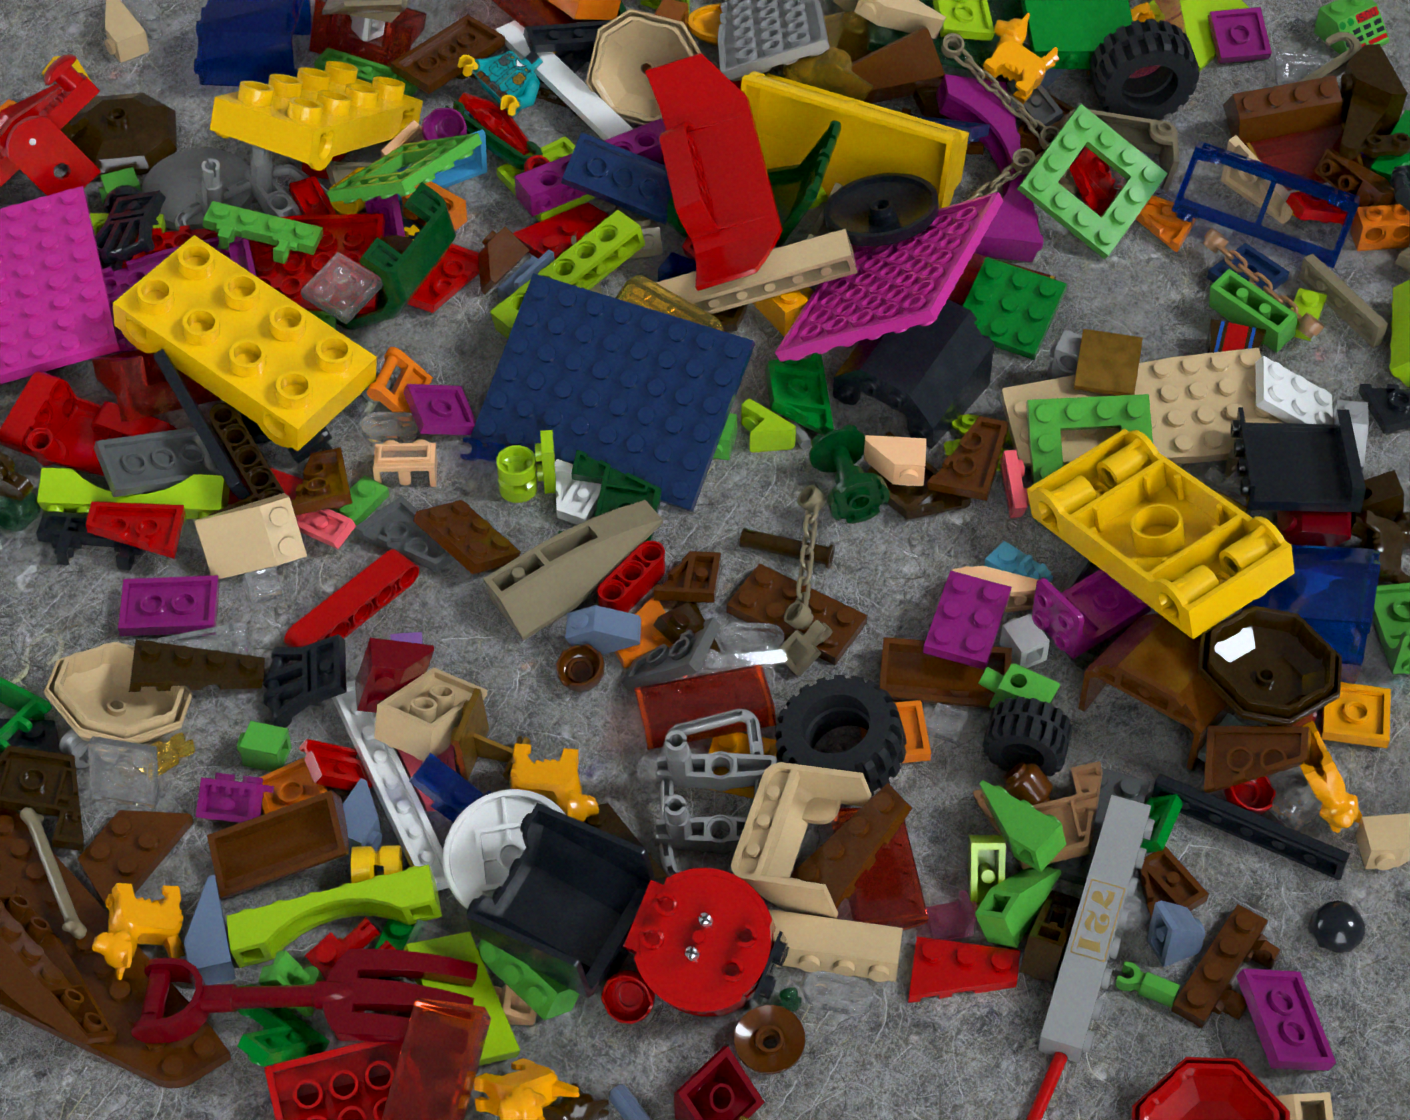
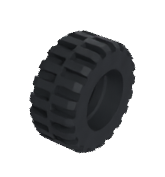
M1146 19L1145 22L1133 21L1131 25L1126 27L1122 25L1116 29L1117 32L1114 34L1109 33L1104 38V43H1100L1094 51L1095 54H1093L1090 62V76L1098 101L1103 110L1108 113L1161 120L1165 118L1164 115L1175 113L1180 105L1184 106L1189 101V95H1193L1199 81V66L1186 33L1182 32L1181 28L1174 24L1171 25L1167 21L1160 20L1156 22L1155 19ZM1161 65L1157 70L1146 76L1128 78L1141 68Z
M834 675V679L829 680L823 677L817 679V683L812 686L805 685L799 690L800 694L798 696L793 695L786 702L787 709L783 708L777 718L779 723L775 726V738L777 741L775 744L781 761L784 763L863 773L870 792L874 796L875 790L878 788L882 789L887 783L890 784V776L893 778L897 776L901 769L900 763L905 760L906 735L897 706L893 703L891 695L886 690L880 689L879 684L871 680L865 683L863 677L854 675L851 676V679L845 678V675ZM858 726L868 730L862 741L847 751L823 753L814 749L818 740L835 728Z

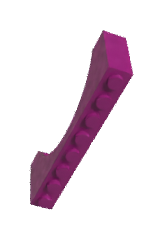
M945 74L936 92L940 114L952 120L990 124L989 135L980 137L979 140L990 152L1001 174L1007 166L1013 163L1014 152L1021 149L1020 134L1017 133L1015 125L1016 116L1004 107L1002 100L993 92L986 90L976 78ZM982 79L989 87L993 83L990 80ZM998 81L1000 87L1008 93L1006 82ZM1014 168L1009 170L1010 176L1017 172ZM1020 174L1015 179L1007 181L1002 185L1003 203L973 256L1033 262L1037 252L1041 251L1044 239L1039 231V216L1035 213L1034 202L1017 190L1027 174Z

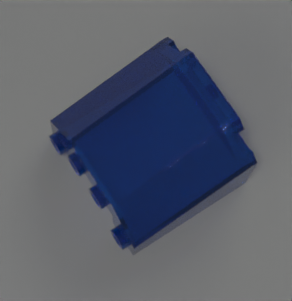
M208 0L206 7H202L201 20L196 23L198 49L197 58L194 60V73L199 75L200 85L239 86L241 81H256L268 84L271 74H284L296 77L292 38L293 35H312L313 33L310 0Z
M1291 545L1295 574L1267 591L1261 598L1253 600L1242 607L1241 611L1253 605L1298 613L1342 657L1341 682L1355 684L1363 664L1367 634L1370 633L1381 565L1379 561L1380 550Z

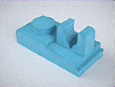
M1003 541L985 558L984 566L1038 580L1041 578H1046L1049 582L1053 580V575H1051V571L1047 569L1045 564L1042 563L1040 565L1032 559L1031 555H1026L1006 541Z

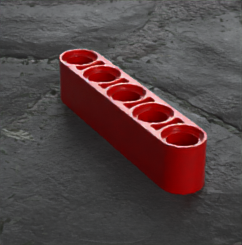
M391 549L293 624L285 634V645L288 647H303L340 634L343 639L408 589L418 578L419 567L398 550Z

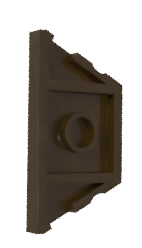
M890 431L885 434V436L896 437ZM927 461L925 462L924 486L892 484L872 466L869 467L867 472L874 473L884 479L890 492L887 504L906 520L966 508L971 503V498L928 490L927 482L939 471Z

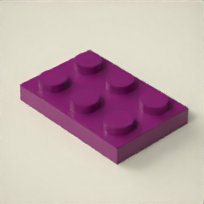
M950 570L924 644L923 653L986 670L1012 587Z
M218 575L123 579L118 622L119 635L216 633L220 586Z
M1245 968L1239 972L1236 977L1271 1069L1329 1071L1336 1064V1060L1301 972Z

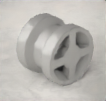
M73 729L69 730L59 743V748L63 754L75 756L76 768L80 769L93 764L102 751L100 744L82 740Z

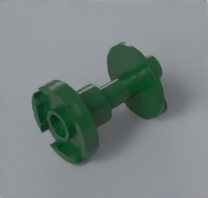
M849 424L825 435H817L812 439V448L809 452L811 465L821 472H838L834 479L836 486L833 487L827 499L832 516L840 521L839 518L846 519L847 523L851 524L863 522L876 516L880 512L879 506L883 502L885 504L888 503L890 492L882 477L874 473H864L860 466L854 465L864 455L865 435L858 431L855 425Z

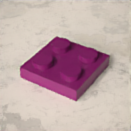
M1261 7L1210 11L1208 21L1218 63L1270 58L1272 51Z
M406 384L403 393L420 434H472L476 419L461 386Z

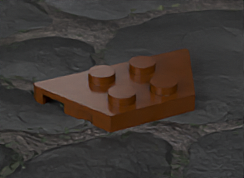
M119 810L78 858L81 869L91 881L92 887L98 897L100 896L105 906V900L108 894H112V888L116 883L132 884L134 894L138 891L193 825V817L188 813Z

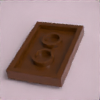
M463 500L416 511L413 522L471 574L504 566L520 556V550Z

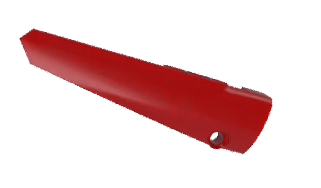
M36 371L31 376L0 428V445L34 457L38 463L44 466L56 464L104 476L94 451L96 441L177 429L168 422L112 402L104 401L101 406L79 398L75 395L67 381L41 371ZM270 467L284 493L290 497V501L295 500L297 496L296 488L298 484H302L303 479ZM230 490L228 504L232 505L240 500Z

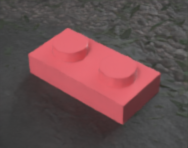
M1016 449L1003 452L999 462L1010 518H1017L1023 516L1030 503L1027 488L1023 487L1022 477L1025 475L1023 460L1018 459Z
M331 509L295 516L301 533L336 549L341 547L356 527L351 518Z

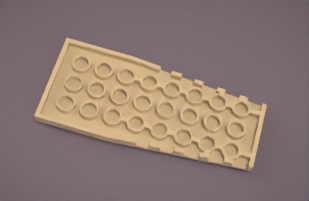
M1259 348L1178 356L1139 363L1134 395L1149 394L1153 444L1159 453L1175 464L1228 460L1231 449H1234V440L1236 439L1231 438L1232 419H1237L1238 407H1243L1245 422L1282 423V420L1256 406L1255 362L1262 357ZM1076 375L1003 388L1000 397L1006 421L1009 422V433L1013 449H1016L1018 459L1023 460L1024 469L1025 466H1031L1026 409L1027 400L1116 395L1074 389ZM1119 428L1061 431L1063 464L1070 463L1117 434Z

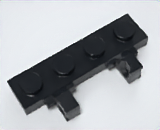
M44 511L36 532L39 542H52L53 548H55L54 553L57 556V564L70 565L69 558L74 557V548L81 549L82 545L113 547L114 552H120V554L115 556L117 567L120 570H131L135 555L143 553V549L87 533L86 520L88 514Z

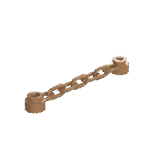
M1210 228L1204 236L1203 244L1214 253L1220 250L1225 255L1226 264L1237 273L1244 272L1250 277L1249 282L1259 289L1261 288L1254 281L1259 282V278H1261L1268 285V287L1263 286L1265 293L1283 305L1286 301L1294 308V310H1290L1298 314L1297 320L1300 325L1297 329L1310 339L1314 335L1318 336L1325 326L1307 312L1302 317L1298 313V306L1285 295L1278 296L1272 290L1273 285L1271 281L1259 272L1253 273L1247 268V261L1235 250L1228 251L1225 248L1229 242L1228 239L1214 228ZM1233 254L1243 262V264H1238L1239 268L1229 260L1234 259Z

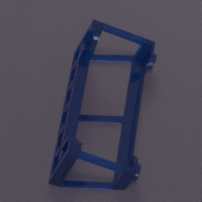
M1199 140L1195 146L1172 211L1177 213V218L1184 221L1192 222L1193 218H1201L1306 256L1314 254L1327 267L1334 268L1358 209L1360 196ZM1198 160L1218 165L1221 163L1271 181L1256 222L1253 223L1184 198ZM1276 184L1326 200L1329 204L1348 212L1334 250L1262 226L1261 223Z

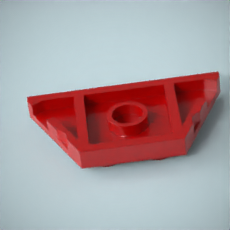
M1084 146L1069 166V169L1085 205L1101 217L1125 178Z

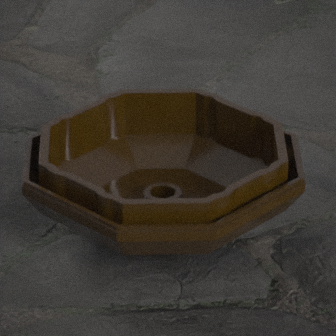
M143 92L94 97L69 122L72 124L80 115H84L89 121L71 141L101 171L96 176L98 178H101L100 175L131 167L134 168L136 175L148 174L157 163L177 152L176 111Z
M1251 605L1211 627L1200 636L1197 673L1244 720L1289 727L1340 697L1342 657L1298 613Z

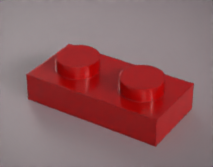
M316 176L289 183V192L302 215H336Z

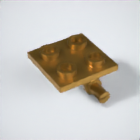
M474 688L470 700L465 701L462 708V720L459 726H455L452 731L451 745L455 747L456 765H459L461 778L469 780L478 757L508 762L503 772V777L510 780L514 748L512 749L486 738L489 725L481 689ZM518 736L516 741L519 744H530L531 742L525 736L524 738Z

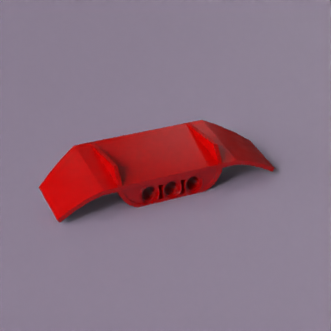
M702 53L646 70L645 73L657 100L666 129L665 132L660 134L659 141L675 209L683 227L692 239L696 259L695 287L697 291L757 273L775 247L783 230L749 98Z

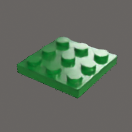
M986 257L963 307L973 312L977 318L974 324L982 335L990 337L994 347L1035 360L1067 290V283Z

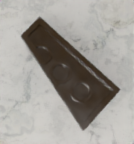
M136 639L129 692H141V687H156L157 691H171V686H189L190 690H203L208 685H217L221 690L262 688L264 680L265 658Z

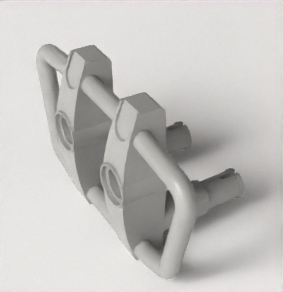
M251 144V169L245 170V179L223 189V182L220 179V163L214 158H208V167L205 160L201 163L203 174L201 179L202 192H196V202L191 203L176 215L174 220L176 230L179 231V226H185L186 222L199 212H202L205 216L212 201L227 204L224 200L248 189H251L265 214L277 217L301 215L291 196L282 189L274 178L291 175L299 181L310 176L293 164L272 167V158L270 157L269 150ZM321 185L323 191L329 199V196L327 194V191L329 190H327L325 187Z
M735 709L680 723L671 727L667 733L661 756L657 757L656 778L657 783L661 784L660 820H656L655 843L659 847L662 867L668 877L681 872L677 870L673 849L714 852L721 855L736 851L747 817L719 814L709 817L690 818L689 811L685 806L686 801L682 796L674 794V786L715 789L717 791L754 786L755 797L764 771L770 765L777 763V757L764 755L760 723L755 714L749 710ZM737 722L746 724L750 754L727 753L723 751L691 754L690 747L686 742L687 735ZM719 767L729 769V772L722 776L713 773ZM717 830L729 832V835L724 839H716L712 836Z

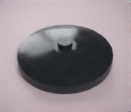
M882 173L857 179L838 189L826 202L824 217L828 231L836 232L846 229L852 245L883 246L907 240L928 228L938 215L939 201L934 186L921 177L905 173Z

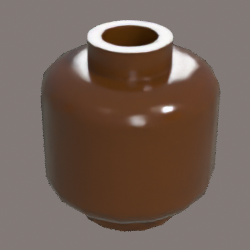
M1021 762L1005 774L1003 788L1014 798L1020 801L1026 800L1031 805L1051 801L1049 795L1053 789L1052 782L1036 764L1029 763L1025 765L1024 762Z

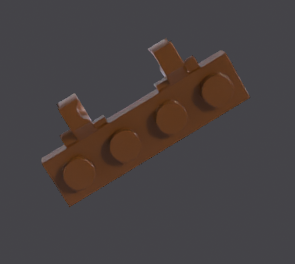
M1237 904L1174 1001L1171 1011L1201 1028L1204 1027L1212 1012L1219 1015L1224 1012L1240 1020L1247 1009V1004L1244 996L1232 990L1233 986L1231 983L1244 962L1249 963L1253 960L1271 970L1279 957L1280 949L1268 942L1267 937L1263 935L1268 920Z

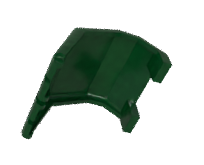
M831 121L828 129L800 164L767 169L783 230L775 246H781L785 243L816 200L841 131L840 122ZM671 194L667 207V223L683 237L687 238L689 235L678 217Z
M423 182L407 199L404 207L424 220L426 225L403 254H400L377 237L359 261L381 278L377 311L366 314H337V325L349 330H355L396 318L451 246L456 237V232L446 202L442 196Z

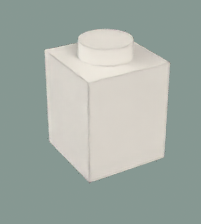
M1031 614L1010 619L1002 625L1000 645L1001 647L1012 648L1011 661L1013 664L1029 668L1047 660L1050 640L1034 624Z

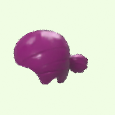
M437 108L424 118L421 131L424 141L466 135L467 126L459 111L452 108Z

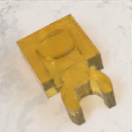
M181 732L172 736L169 742L165 744L157 741L132 754V759L135 767L150 778H154L180 764L179 757L190 756L196 750L194 741L192 739L185 741L184 734Z

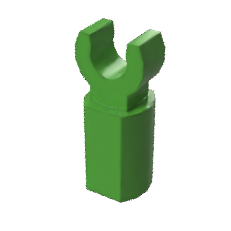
M1124 962L1122 972L1130 975L1132 978L1127 979L1118 975L1115 984L1118 989L1122 991H1138L1139 995L1172 1008L1179 993V984L1148 971L1146 973L1141 972L1135 963Z

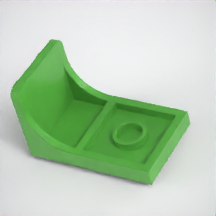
M1410 583L1367 587L1364 595L1392 675L1410 674Z

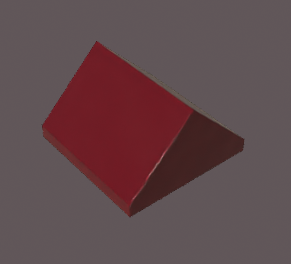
M723 1046L674 1093L675 1118L677 1120H747L765 1103L728 1046Z

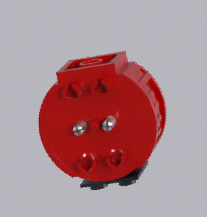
M693 868L678 872L666 878L664 885L650 880L624 944V947L630 953L635 954L634 960L641 977L656 995L673 1008L686 1014L700 1017H716L733 1013L745 1007L747 1000L753 995V999L759 1005H761L763 998L769 1000L777 981L772 976L776 965L783 966L790 948L788 943H785L787 939L781 931H779L775 941V923L765 902L756 890L740 877L714 868Z

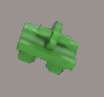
M286 950L277 952L273 964L262 967L259 984L261 986L314 984L316 981H322L323 975L314 966L303 968ZM313 1007L286 1008L288 1010L295 1008L303 1017L312 1016L314 1012Z

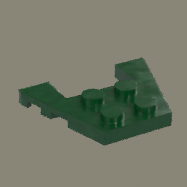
M576 450L571 473L572 480L602 484L595 517L646 500L658 514L662 496L661 488L630 473L624 474L611 468V464L602 460L600 462L588 457L587 453ZM654 532L644 542L653 541Z

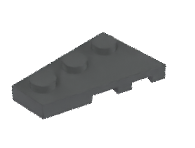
M403 496L391 502L354 528L355 536L388 551L396 549L409 560L436 572L456 560L413 522L418 510Z
M712 617L704 622L702 630L693 633L690 629L682 633L680 639L672 646L667 647L665 644H662L634 659L622 684L629 691L643 687L648 688L651 685L665 681L670 682L686 675L696 674L702 668L703 660L721 625Z

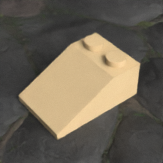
M285 493L194 520L210 575H218L219 579L278 566L307 556L290 497Z
M433 667L377 704L374 739L386 743L391 748L411 754L418 760L430 762L451 745L452 731L455 726H459L462 720L463 705L466 700H470L474 688L481 689L483 700L487 696L488 690Z

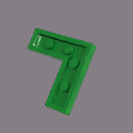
M250 984V985H244V986H238V987H247V986H255V985H254V984ZM286 1008L237 1009L244 1017L254 1019L263 1026L261 1031L243 1034L237 1045L238 1048L248 1054V1059L258 1066L265 1067L325 1052L330 1043L327 1038Z

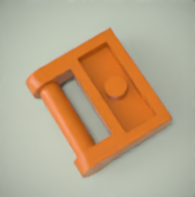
M389 347L384 355L385 362L376 381L370 384L367 395L374 401H380L402 421L408 423L414 417L403 393L406 384L430 385L433 377L399 348ZM398 366L401 372L392 390L389 391L386 385L395 367Z

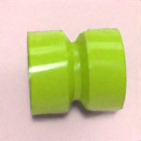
M521 445L504 448L496 458L499 493L509 502H526L533 498L538 491L536 457L532 450Z

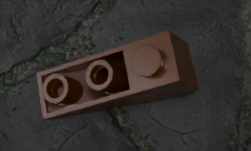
M1330 148L1325 150L1314 172L1356 207L1394 205L1399 203L1394 197V188L1386 178L1351 159L1342 157L1338 152Z

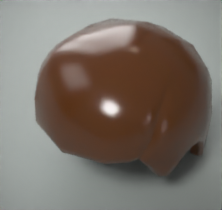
M589 644L569 647L561 653L556 663L557 677L566 688L574 692H586L599 685L604 676L605 663L601 652Z

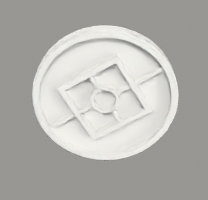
M509 789L485 795L462 811L452 824L445 840L443 870L451 892L466 910L474 898L478 899L482 894L492 898L494 891L499 886H502L509 876V870L513 861L516 858H520L526 849L522 837L523 833L520 831L525 815L531 813L537 803L565 814L557 804L535 792Z

